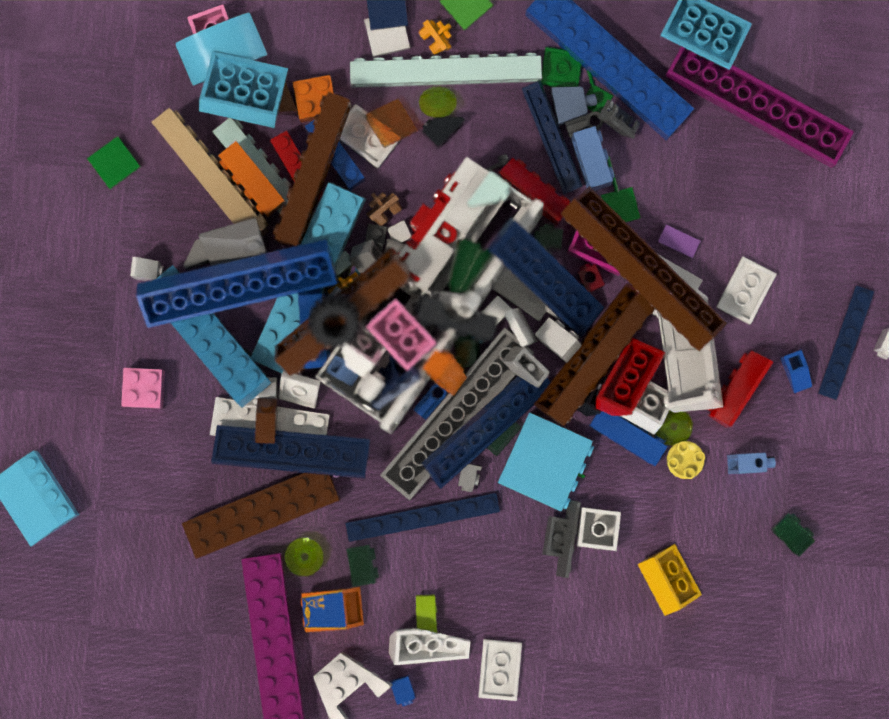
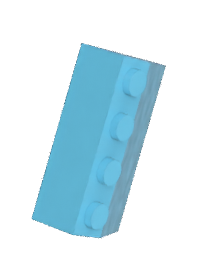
M678 0L660 36L730 70L752 23L705 0Z
M213 51L200 96L199 111L275 128L288 68Z
M33 450L0 474V500L31 547L80 515L38 451Z

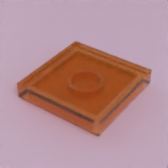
M398 98L365 115L366 120L383 148L417 132V128Z

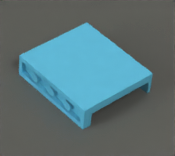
M529 412L498 483L558 511L567 509L571 500L568 498L570 491L574 492L577 487L578 473L582 474L586 464L583 462L586 456L590 457L594 446L591 445L593 441Z

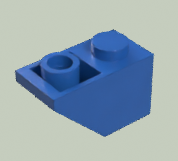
M802 350L780 358L793 393L812 387L809 368Z

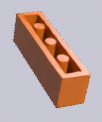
M237 141L218 155L221 158L219 163L225 171L230 169L234 174L231 176L237 185H243L245 188L243 193L247 198L256 201L257 205L255 207L261 215L266 214L269 217L286 203Z
M435 349L422 369L438 386L454 396L467 376L463 373L464 369L460 367L461 365L452 358V355L445 350L440 352Z

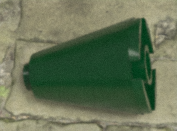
M464 238L458 239L448 286L451 288L450 291L456 294H465L493 259L494 255L487 248L483 251L478 243Z

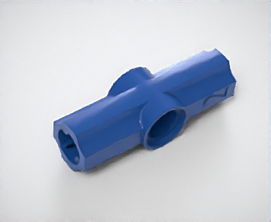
M436 383L413 409L425 420L448 395V392L442 389L444 392L443 396L435 398L432 394L433 390L437 387L441 388Z

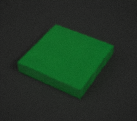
M545 47L542 85L551 87H579L581 63L570 56L565 49Z
M118 136L87 158L110 190L141 168Z

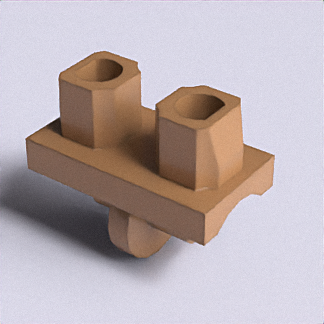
M383 192L378 196L372 193L371 197L373 200L368 205L373 209L366 215L369 219L382 226L388 221L383 214L384 211L389 209L395 215L402 210L398 202L399 198L393 193L387 197Z

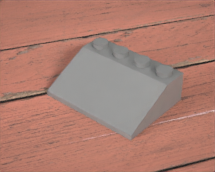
M256 218L199 234L211 266L268 253Z

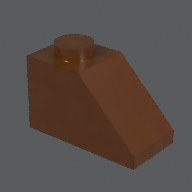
M257 398L255 443L275 444L278 417L277 399Z

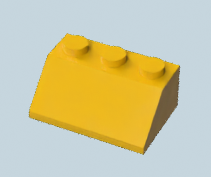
M675 544L638 564L664 616L684 608L702 595Z

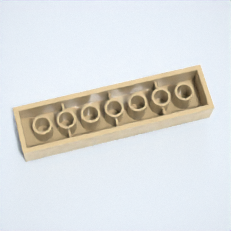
M168 108L152 121L153 125L233 224L256 218L262 237L269 232L266 228L269 225L261 214L257 216L254 213L257 209L249 199L246 201L243 199L244 193L237 184L234 186L231 184L233 180L224 169L220 171L219 167L221 165L212 154L210 156L207 155L209 150L201 140H195L197 135L189 125H183L185 120L177 110L173 112Z

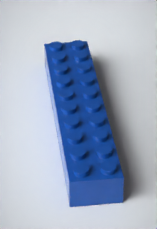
M535 0L526 9L525 16L562 49H565L577 62H580L581 66L588 70L666 141L693 112L694 108L572 0Z
M325 239L138 283L136 297L147 328L334 285L337 284V276L328 242Z

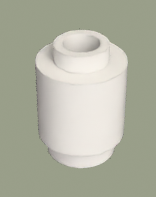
M377 372L374 374L369 373L359 387L360 391L358 394L371 402L377 398L386 385L383 382L385 378Z

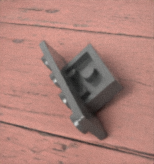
M570 500L566 509L565 519L548 516L542 554L559 557L556 576L568 578L571 572V559L575 549V535L578 531V517L581 513V502Z

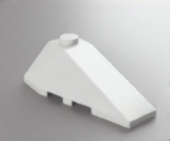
M416 628L395 630L390 636L389 655L394 665L469 658L470 640Z

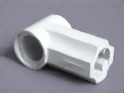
M444 291L439 294V300L443 301L444 309L457 311L463 317H470L480 304V297L471 291L466 292L464 295Z

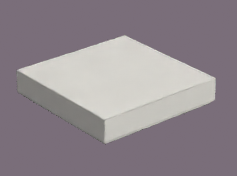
M364 19L373 57L410 49L405 26L370 30L369 19Z
M283 371L278 399L315 408L320 381L293 374L290 377Z

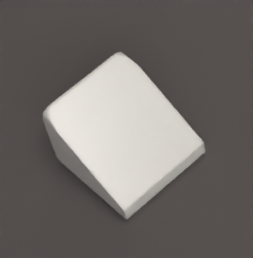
M404 220L387 229L391 239L404 243L411 239V234Z

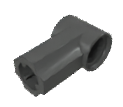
M596 111L591 112L583 117L565 122L570 138H572L574 132L594 127L590 124L589 120L592 117H599L600 113ZM601 120L600 124L595 126L596 130L601 129V127L603 126V122Z

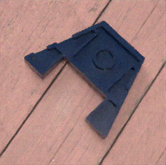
M390 354L389 363L385 368L381 367L377 372L385 378L383 382L386 385L377 398L371 401L372 406L379 410L421 379L419 369L412 366L402 376L398 366L399 362Z

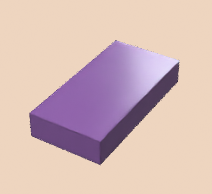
M665 225L658 243L692 259L700 244V240Z

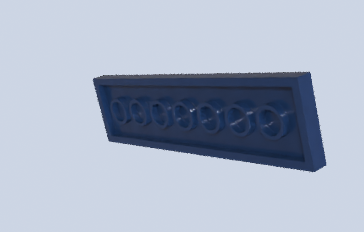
M510 218L488 246L487 250L576 335L582 337L604 309V306L515 219Z
M516 377L422 462V465L436 486L442 489L525 414L550 384L549 379L546 377L542 384L536 387L523 378Z
M217 425L211 462L218 465L366 479L370 439L276 431L275 444L255 443V428Z

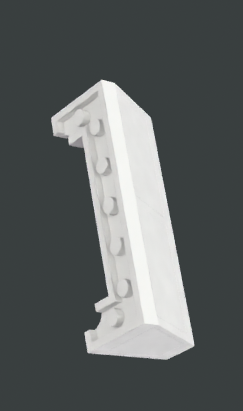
M693 288V290L709 305L708 297L705 294H703L699 289ZM655 308L653 315H656L659 319L663 351L666 352L664 360L669 392L664 396L666 408L672 412H684L724 407L714 338L699 352Z

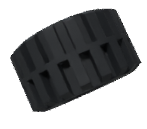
M329 294L328 298L324 295L321 297V301L317 300L314 303L315 307H311L309 314V327L312 337H316V342L319 344L323 342V346L326 348L328 345H331V349H336V346L343 348L345 343L347 345L351 344V339L355 340L360 329L359 311L353 301L350 303V298L347 296L343 299L342 294H338L337 297ZM339 314L346 319V322L339 328H329L323 323V320L328 315Z

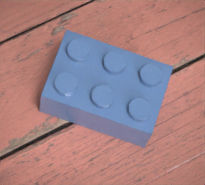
M594 126L574 132L571 140L586 188L590 186L596 191L609 187L615 177L612 167L607 165L609 157L606 148L602 149L603 138L600 130L597 131Z

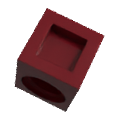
M588 263L579 268L580 271L577 272V276L582 286L589 293L604 287L605 284L595 264L591 266ZM585 274H594L595 281L592 283L587 282Z

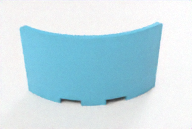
M245 13L211 26L176 43L177 50L193 86L205 81L213 51L254 61L268 55L250 13Z

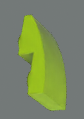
M435 594L416 595L417 629L438 633Z

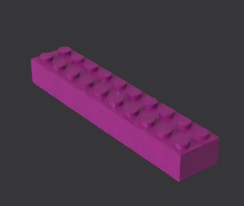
M682 46L665 75L666 78L830 168L837 164L854 133L849 128L734 65L729 70Z
M282 553L243 558L241 561L263 718L305 719Z

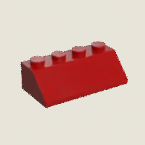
M512 158L499 171L498 177L531 201L538 199L542 202L543 216L557 226L564 218L561 215L562 211L571 201L564 195L560 197L556 194V189L551 184L547 183L545 185L540 180L541 176L535 171H528L525 168L527 165L523 161Z
M632 338L631 342L623 349L596 398V409L612 416L632 415L666 352Z
M752 350L748 353H743L738 361L741 363L737 370L734 368L728 376L731 380L727 386L723 384L721 387L724 407L707 409L710 411L707 416L726 428L732 427L773 364V361Z

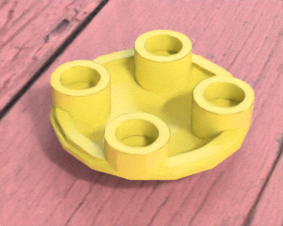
M681 441L674 444L669 450L667 466L676 477L692 479L702 471L705 454L697 444L690 441Z

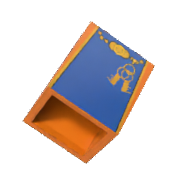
M360 587L301 594L305 632L342 630L364 625Z

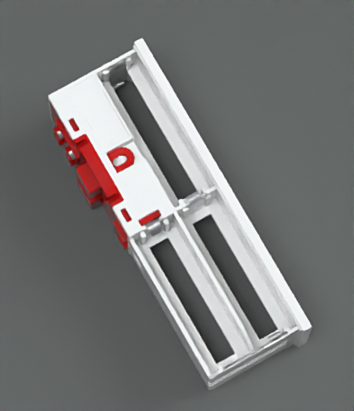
M467 157L456 172L454 171L453 174L449 173L443 182L445 183L443 189L436 191L432 198L434 199L432 209L424 203L410 222L414 234L404 248L398 252L408 264L410 274L409 281L404 286H399L398 288L411 296L404 309L412 317V303L418 302L420 294L439 300V294L449 282L458 239L464 238L476 243L504 203L501 200L498 204L470 208L467 205L469 199L489 174L487 170ZM510 187V194L505 202L508 199L511 200L510 205L519 210L513 219L530 234L543 216V203L538 199L531 201ZM495 256L468 290L480 297V304L475 311L479 309L506 269ZM444 309L447 316L453 321H463L469 318L461 316L457 311ZM370 311L364 315L363 320L360 322L361 324H365ZM450 328L448 332L443 331L436 339V344L413 365L419 369L421 379L379 410L372 406V402L361 397L358 392L360 391L359 387L369 373L374 374L381 367L385 368L389 363L390 353L384 346L374 366L363 378L358 376L353 386L347 385L326 372L335 355L344 359L342 348L339 346L330 355L316 375V378L381 422L380 427L392 435L431 378L422 369L435 349L440 352L443 350L449 352L460 335L455 334L456 330Z

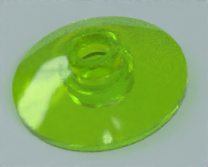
M444 87L429 88L419 97L421 111L433 118L450 115L457 105L455 94Z
M669 410L663 425L655 434L665 441L664 444L673 446L681 441H687L692 433L691 418L685 411L672 412ZM672 423L677 424L676 430L671 429L670 426Z
M299 538L291 542L287 547L285 562L289 570L294 574L310 576L316 573L322 566L323 551L321 546L313 539ZM303 553L308 554L307 560H302L301 555Z

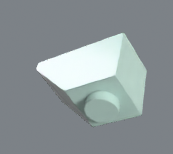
M490 171L469 199L467 205L470 208L498 204L501 200L505 201L510 194V185Z

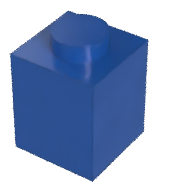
M409 675L390 681L393 685L391 688L397 705L402 704V706L412 704L416 696Z

